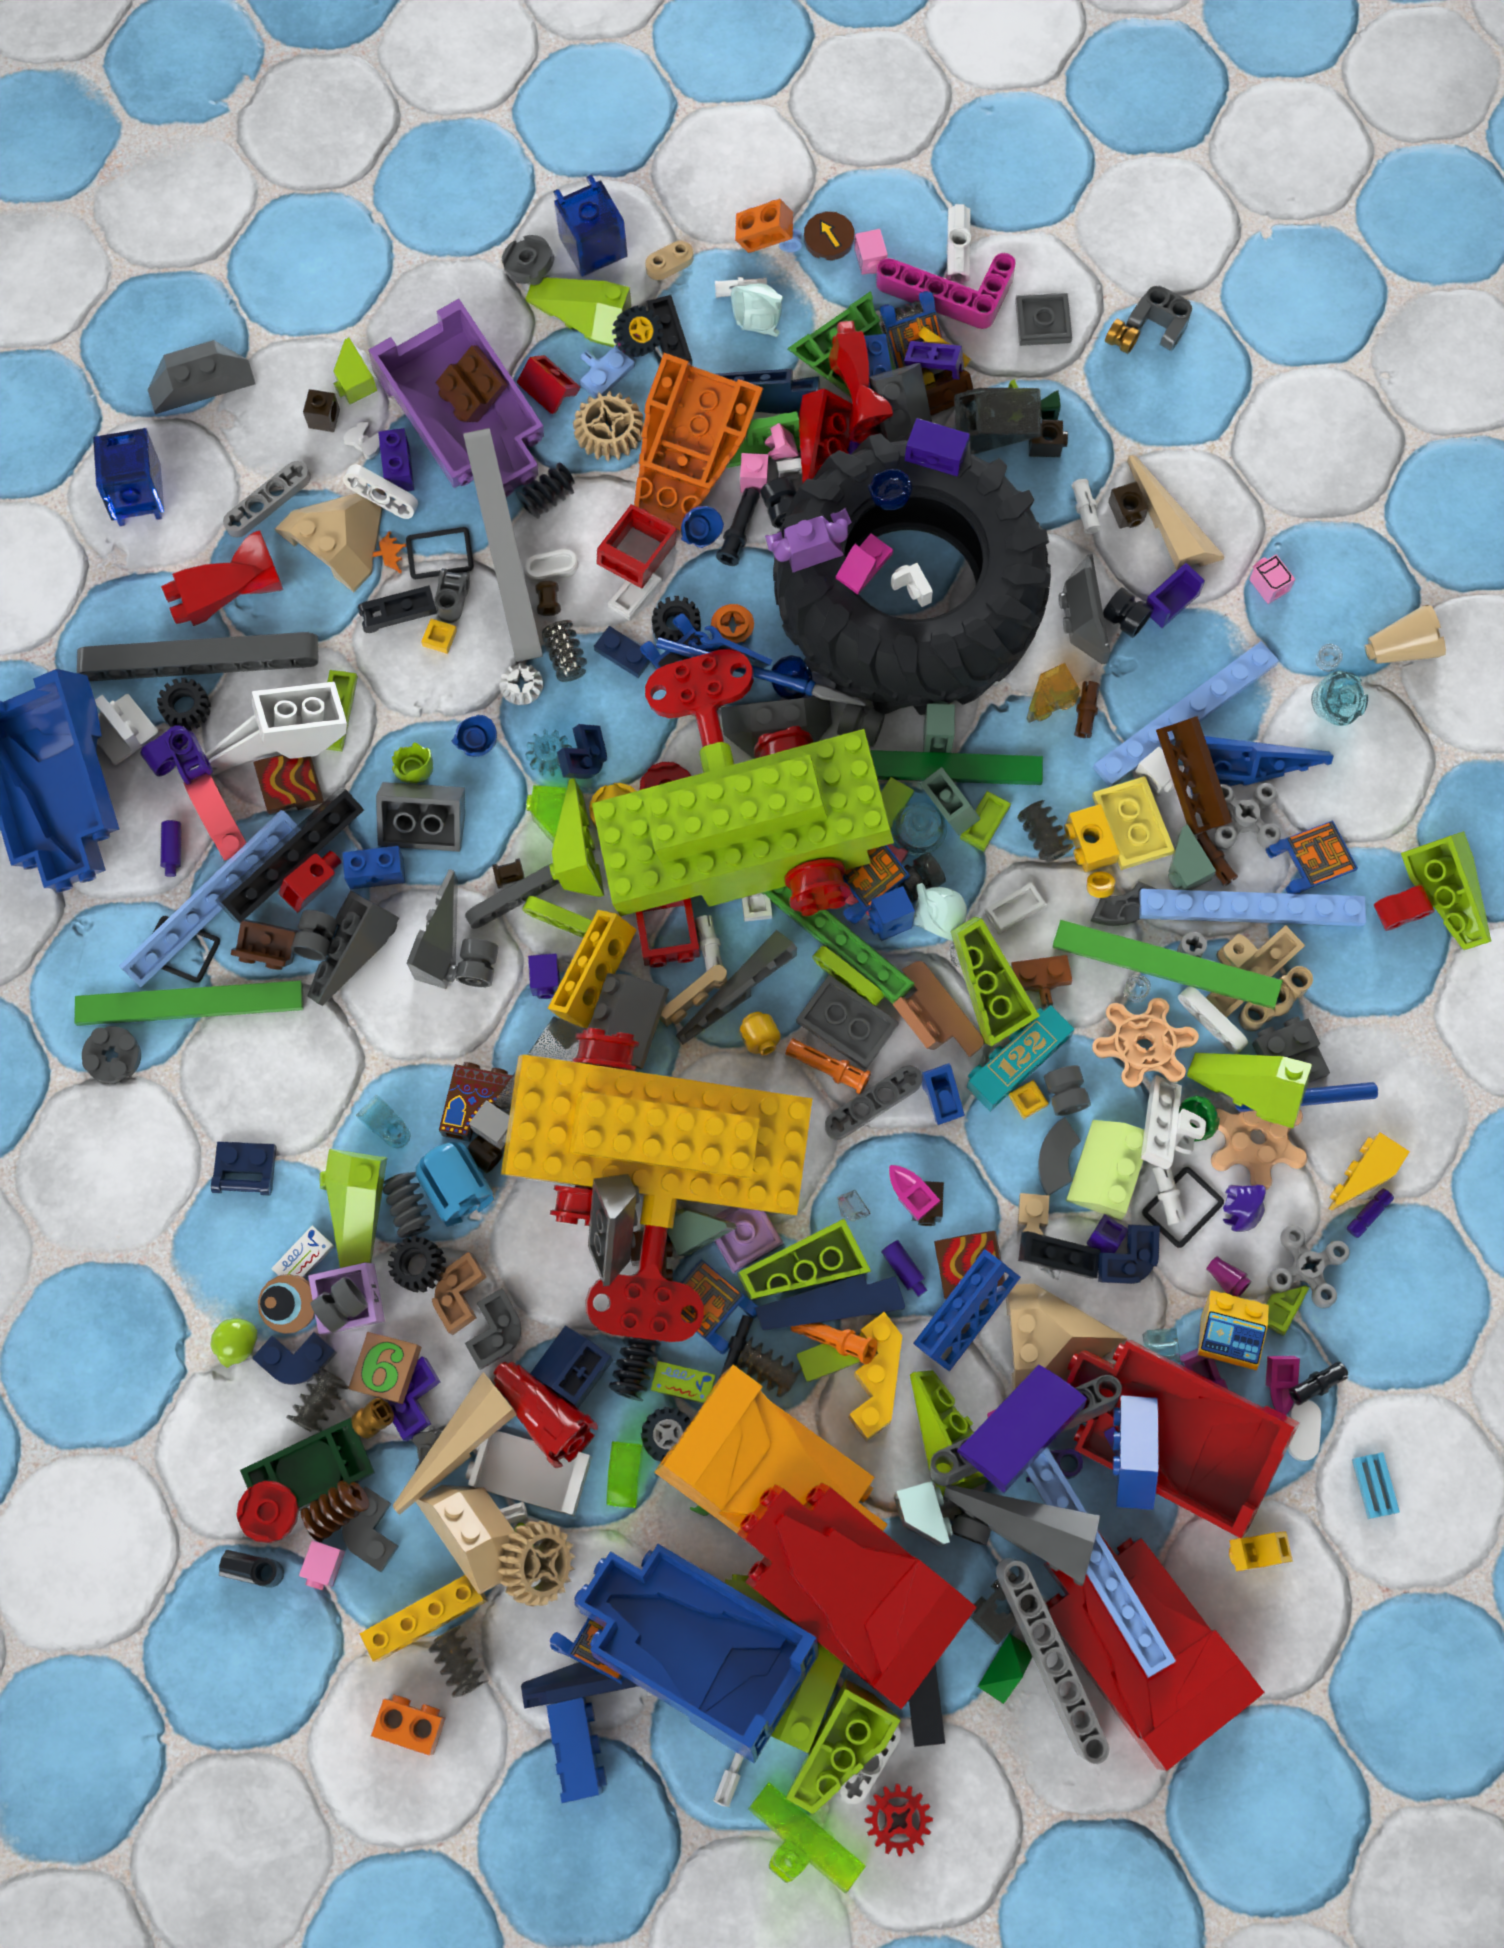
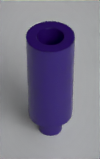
M175 820L161 822L160 866L165 868L166 877H175L176 868L181 867L182 824Z
M899 1240L889 1244L881 1251L908 1291L913 1289L917 1297L928 1291L922 1283L925 1280L924 1276Z

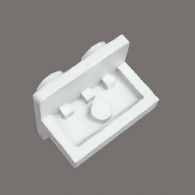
M125 694L117 701L112 700L110 703L103 695L95 699L96 706L100 710L98 717L102 737L98 738L97 744L114 765H118L159 735L158 730L129 694Z

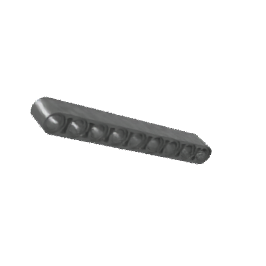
M309 632L86 646L77 650V673L87 675L89 681L306 668L318 664V636Z

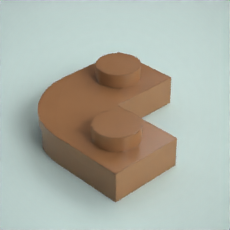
M467 1252L449 1265L445 1273L441 1272L439 1274L443 1278L440 1282L438 1281L434 1298H432L437 1314L448 1333L452 1335L477 1318L463 1294L487 1278L474 1254Z

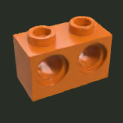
M781 199L772 200L766 204L736 213L735 241L748 253L793 239V211Z
M395 1694L392 1700L383 1699L371 1736L429 1756L434 1755L446 1719L439 1716L440 1709L422 1704L421 1709L409 1706L410 1699ZM392 1710H398L402 1714V1723L397 1728L391 1727L388 1723V1715ZM423 1719L428 1720L432 1726V1731L426 1738H422L417 1733V1725Z

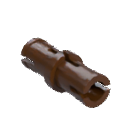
M1084 681L1082 683L1080 704H1077L1076 707L1078 718L1074 735L1079 738H1086V734L1087 738L1092 737L1094 717L1098 714L1096 704L1100 684L1094 681Z
M1205 831L1197 835V841L1215 868V875L1222 883V886L1225 887L1232 883V879L1236 880L1238 875L1235 874L1225 860L1224 852L1217 849L1207 835V832Z

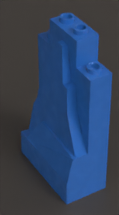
M55 669L34 678L33 681L36 688L4 702L0 701V831L11 866H21L24 870L38 868L43 888L56 889V892H63L72 889V884L76 882L85 883L95 880L97 878L96 874L106 871L97 842L110 838V833L120 829L96 753L97 740L102 737L97 706L88 676Z
M657 1544L653 1551L649 1550L641 1563L642 1569L610 1551L606 1559L601 1558L593 1572L595 1576L589 1585H583L576 1599L580 1613L604 1627L603 1630L599 1629L595 1633L590 1643V1646H592L590 1651L594 1659L687 1715L692 1724L755 1764L819 1655L817 1637L660 1544Z

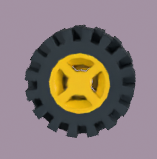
M634 306L616 317L618 319L613 323V326L616 328L612 330V335H616L617 338L613 340L614 343L619 342L620 346L618 349L620 351L626 350L625 355L633 354V357L644 356L655 350V347L661 343L659 339L663 338V333H660L659 330L663 329L662 324L658 325L657 321L660 318L658 315L653 317L654 311L652 309L646 311L647 307L645 306L639 308Z

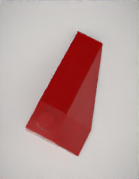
M825 388L805 394L802 397L799 414V435L803 483L806 479L814 478L830 455L839 450L847 454L849 453L847 451L850 443L849 419L853 404Z

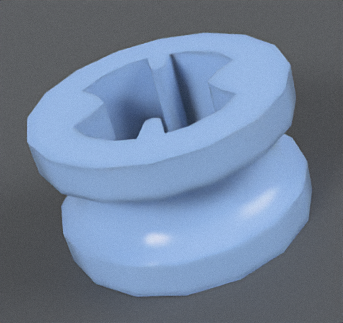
M793 228V239L779 243V248L785 252L800 250L802 247L801 231Z

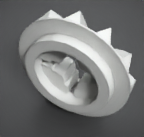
M519 663L513 667L509 666L508 670L501 674L499 686L503 697L507 701L516 705H526L535 701L540 696L543 689V679L540 672L532 665L528 666ZM521 675L524 681L528 682L524 684L522 692H520L518 685L514 684L518 682Z

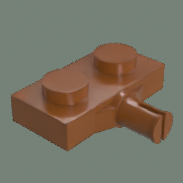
M1067 955L1011 962V968L1024 990L1039 992L1041 1006L1046 1008V1005L1048 1007L1053 1005L1050 990L1072 984Z

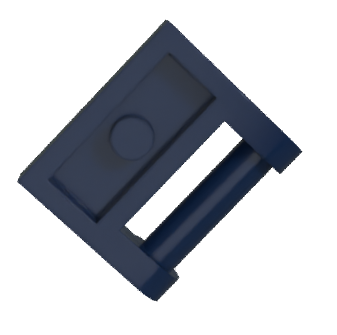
M217 1141L211 1192H260L261 1195L270 1196L273 1187L277 1146L275 1144ZM225 1173L263 1174L261 1181L224 1179Z

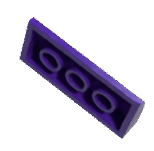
M1038 1365L965 1441L957 1452L999 1490L1005 1493L1085 1407L1087 1398L1062 1378Z

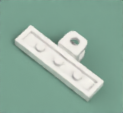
M1155 1075L1150 1084L1141 1159L1168 1170L1173 1164L1174 1150L1184 1154L1192 1153L1194 1150V1139H1202L1205 1135L1206 1121L1185 1109H1182L1179 1113L1182 1086ZM1190 1123L1195 1124L1197 1128L1192 1127Z

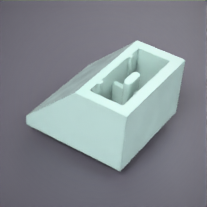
M931 1481L896 1491L894 1499L902 1526L939 1547L947 1545L950 1542L949 1537L953 1535L949 1518L942 1517L940 1507L944 1505L940 1488H934Z

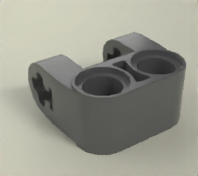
M1153 286L1140 299L1129 316L1126 326L1141 330L1147 319L1161 325L1167 330L1161 339L1160 345L1172 351L1187 328L1192 305L1190 301L1165 287Z

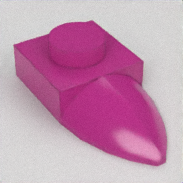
M889 1166L890 1181L895 1193L899 1197L898 1200L918 1222L940 1203V1199L914 1172L901 1166Z
M1267 1356L1265 1386L1270 1388L1275 1410L1286 1415L1294 1403L1289 1395V1388L1298 1384L1300 1359L1296 1356Z

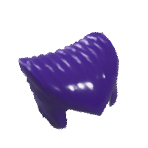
M1229 1185L1225 1191L1227 1198L1223 1210L1233 1216L1230 1219H1223L1224 1223L1232 1226L1231 1230L1235 1232H1244L1255 1228L1265 1212L1263 1203L1266 1194L1265 1186Z

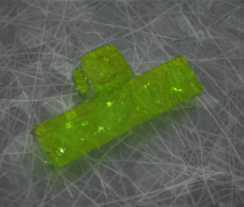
M770 1782L765 1785L749 1806L748 1810L784 1840L769 1861V1869L785 1883L793 1881L810 1863L846 1894L865 1869L866 1865L794 1803L788 1801L786 1796ZM785 1859L790 1861L791 1867L785 1864Z

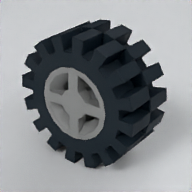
M664 1407L661 1410L657 1409L652 1415L649 1414L642 1426L641 1439L646 1452L654 1460L661 1462L670 1448L677 1443L691 1423L688 1415L685 1412H681L680 1409H672L670 1407Z

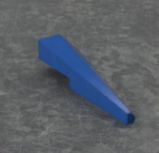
M1204 736L1219 783L1230 787L1239 784L1246 786L1282 777L1284 773L1295 770L1306 771L1309 770L1308 767L1323 763L1330 765L1334 757L1330 751Z

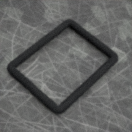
M459 527L408 535L406 537V546L412 579L439 576L441 570L416 574L411 540L464 532L468 566L447 569V571L452 573L472 571L474 563L468 528Z
M162 916L159 919L153 933L169 918L168 916ZM202 930L197 933L200 936L215 941L197 977L168 965H164L161 969L192 982H200L220 944V938Z
M1184 1167L1174 1177L1175 1184L1188 1173L1218 1203L1180 1242L1148 1213L1160 1201L1157 1195L1142 1210L1143 1216L1153 1226H1160V1232L1177 1248H1182L1224 1205V1199L1190 1167Z

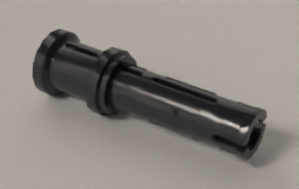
M753 488L744 489L730 529L724 532L722 548L716 553L717 560L725 565H738L740 550L746 545L747 539L745 534L760 498V493Z

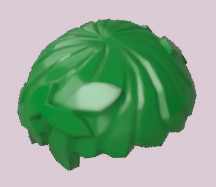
M1195 1095L1181 1103L1179 1113L1182 1109H1185L1206 1121L1205 1135L1202 1139H1194V1142L1213 1137L1218 1130L1220 1118H1218L1217 1110L1210 1100ZM1190 1123L1192 1127L1197 1128L1195 1124Z

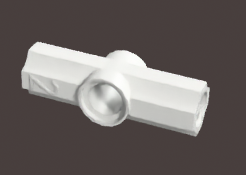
M955 204L953 207L948 208L947 279L958 284H962L970 279V208H967L964 204Z

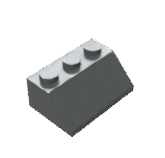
M920 363L869 377L871 389L884 397L892 406L893 415L878 424L880 434L889 442H897L909 434L913 429L916 418L932 422Z
M382 782L376 794L378 846L461 851L465 820V787Z
M607 973L589 1028L605 1030V1035L612 1036V1034H617V1032L633 1034V1040L639 1042V1047L634 1048L632 1065L643 1069L669 989L631 975Z
M629 1174L593 1179L588 1248L603 1286H610L630 1262L631 1248H635L633 1227L637 1226L638 1223L635 1206L640 1202V1194L637 1185L633 1186Z

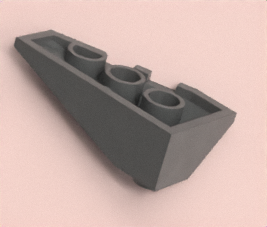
M451 869L448 870L437 893L435 903L438 906L436 910L429 909L426 916V931L419 930L406 963L415 980L443 989H447L449 981H454L457 966L455 965L458 879L455 871Z
M350 890L336 916L338 928L334 939H328L331 945L326 961L318 965L307 996L323 1006L387 942L389 937L396 931L397 922L400 918Z

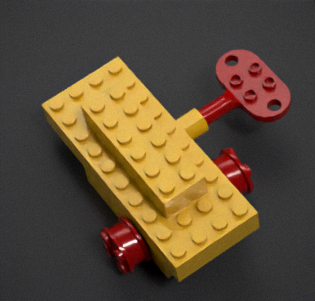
M588 1028V1030H583V1033H576V1039L580 1041L578 1055L572 1059V1062L524 1054L518 1056L501 1174L575 1185V1187L554 1185L553 1190L557 1191L555 1209L550 1210V1215L556 1216L555 1222L578 1224V1219H584V1226L590 1225L593 1179L629 1174L633 1186L637 1185L639 1194L644 1195L640 1224L645 1226L638 1271L633 1275L619 1274L610 1286H603L600 1278L590 1287L585 1299L586 1313L590 1322L600 1331L612 1335L665 1342H681L692 1337L701 1327L704 1318L703 1302L699 1294L692 1287L680 1282L668 1281L662 1275L668 1228H673L677 1200L797 1215L813 1098L636 1072V1067L632 1065L634 1048L639 1047V1042L633 1040L634 1035L617 1032V1034L607 1036L605 1035V1030ZM598 1294H605L609 1300L608 1307L603 1311H597L593 1306V1300ZM687 1305L693 1306L696 1311V1316L691 1322H685L681 1317V1311Z

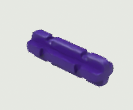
M1385 1188L1379 1190L1374 1199L1370 1200L1356 1216L1357 1219H1354L1347 1226L1348 1232L1354 1237L1359 1238L1367 1230L1366 1227H1369L1385 1210L1384 1207L1386 1208L1394 1200V1196Z

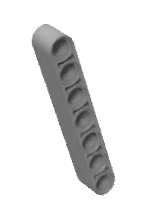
M1005 1558L997 1565V1579L1073 1748L1080 1757L1091 1764H1100L1109 1755L1108 1742L1032 1573L1022 1561L1014 1558ZM1016 1565L1019 1569V1575L1016 1580L1010 1582L1007 1576L1008 1570ZM1030 1594L1032 1604L1028 1609L1022 1610L1020 1605L1021 1599L1025 1595ZM1043 1623L1045 1632L1042 1637L1035 1639L1033 1634L1034 1628L1038 1624ZM1056 1652L1058 1656L1057 1663L1053 1667L1048 1668L1047 1658L1051 1653ZM1069 1681L1071 1685L1070 1692L1066 1696H1061V1685ZM1082 1710L1084 1714L1082 1722L1074 1725V1714ZM1095 1739L1097 1743L1095 1751L1087 1754L1086 1746L1088 1742Z

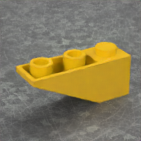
M1381 1132L1373 1139L1368 1136L1359 1149L1363 1155L1358 1162L1353 1160L1344 1175L1348 1176L1343 1186L1338 1183L1329 1196L1333 1202L1328 1209L1333 1211L1389 1181L1396 1175L1410 1151Z

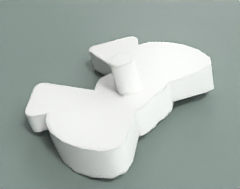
M358 422L356 424L357 427H353L345 433L343 437L344 444L354 445L356 449L363 452L366 459H372L380 451L379 435L377 433L368 438L365 433L369 428V423Z

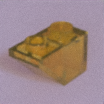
M1065 663L1040 674L1026 718L1028 723L1035 720L1043 721L1050 717L1052 712L1058 709L1067 710L1076 704L1080 689Z

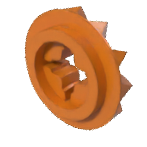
M728 604L722 606L714 613L711 626L715 627L723 638L736 644L740 642L745 643L746 639L753 633L754 619L750 611L738 604ZM731 617L734 618L736 625H740L736 626L735 633L730 631V627H725L730 624Z

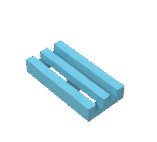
M1384 1453L1353 1458L1352 1462L1368 1519L1400 1513ZM1374 1461H1377L1389 1509H1386ZM1362 1463L1367 1464L1379 1511L1374 1510Z

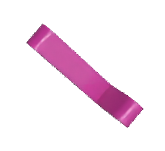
M1008 253L996 255L977 291L895 259L885 258L877 265L876 286L886 294L921 306L919 293L924 291L938 293L933 294L936 313L979 329H986L993 324L1013 282L1016 261Z

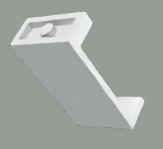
M496 1431L475 1448L478 1450L475 1462L470 1461L466 1472V1479H469L468 1485L470 1487H484L487 1492L575 1517L592 1459L590 1455L578 1452L577 1457L570 1463L565 1458H562L559 1461L563 1467L554 1468L546 1460L547 1456L534 1441Z

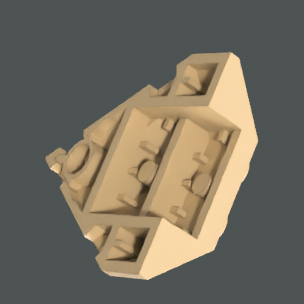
M375 488L379 494L385 495L383 490ZM355 493L292 510L275 528V531L293 546L299 543L331 568L334 578L352 592H355L372 574V552L376 550L382 510L381 506Z
M1016 1284L1006 1297L1007 1315H1010L1014 1372L1012 1373L1013 1391L1038 1365L1067 1381L1071 1373L1067 1368L1075 1353L1079 1355L1081 1351L1087 1350L1103 1358L1127 1339V1337L1036 1284Z

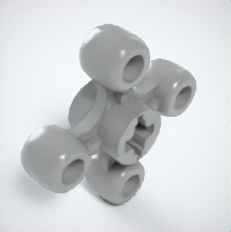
M1263 783L1256 788L1251 800L1239 801L1234 797L1230 786L1220 784L1232 822L1220 826L1216 830L1214 842L1217 847L1229 849L1236 842L1237 835L1240 832H1253L1257 836L1260 846L1264 848H1269V845H1273L1280 840V829L1274 824L1264 823L1260 817V810L1271 806L1277 797V791L1273 785Z
M1288 1226L1282 1231L1280 1241L1285 1248L1293 1253L1294 1263L1290 1268L1273 1270L1268 1276V1286L1274 1292L1282 1293L1287 1291L1293 1282L1300 1280L1310 1285L1312 1301L1316 1306L1320 1308L1332 1306L1337 1300V1292L1333 1286L1325 1282L1323 1271L1328 1265H1341L1347 1261L1350 1254L1348 1246L1342 1241H1333L1326 1246L1323 1252H1313L1305 1245L1304 1231L1298 1226ZM1289 1234H1293L1296 1237V1242L1289 1238ZM1333 1249L1340 1252V1257L1335 1256ZM1305 1264H1316L1312 1270H1301ZM1277 1276L1283 1279V1285L1277 1282ZM1321 1292L1327 1294L1328 1300H1324L1321 1297Z

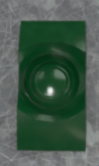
M351 1417L240 1470L247 1489L263 1481L279 1482L288 1487L297 1498L299 1511L310 1506L312 1501H319V1497L322 1494L328 1495V1490L332 1487L337 1488L338 1482L345 1481L349 1485L351 1482L358 1483L374 1474L375 1471L360 1436L352 1426Z

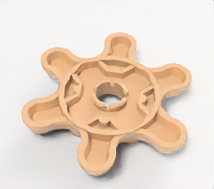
M1162 998L1150 1000L1146 1012L1140 1015L1130 1013L1122 1004H1110L1106 1009V1016L1116 1027V1032L1110 1037L1097 1038L1092 1044V1050L1097 1057H1115L1124 1062L1125 1068L1121 1074V1079L1128 1088H1135L1140 1085L1144 1073L1148 1071L1160 1072L1167 1080L1173 1083L1185 1077V1067L1176 1059L1175 1052L1180 1048H1189L1195 1045L1199 1039V1034L1192 1027H1171L1166 1021L1169 1004ZM1141 1039H1146L1153 1046L1146 1050V1048L1139 1046L1137 1042Z
M1216 1108L1218 1118H1220L1218 1130L1224 1134L1226 1140L1224 1147L1215 1151L1211 1156V1164L1215 1170L1226 1171L1233 1165H1244L1250 1172L1251 1186L1264 1185L1267 1190L1272 1185L1271 1169L1275 1164L1285 1163L1291 1168L1300 1169L1307 1163L1306 1152L1292 1145L1289 1141L1288 1133L1291 1129L1290 1127L1265 1121L1256 1116V1111L1230 1114L1221 1108ZM1301 1110L1299 1111L1294 1127L1302 1122L1303 1113ZM1254 1130H1261L1265 1136V1143L1255 1144L1250 1138V1133Z

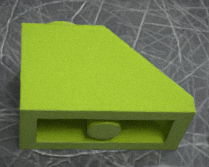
M349 337L346 338L333 370L336 382L333 385L340 398L345 396L348 403L352 404L376 392L377 388L371 372Z

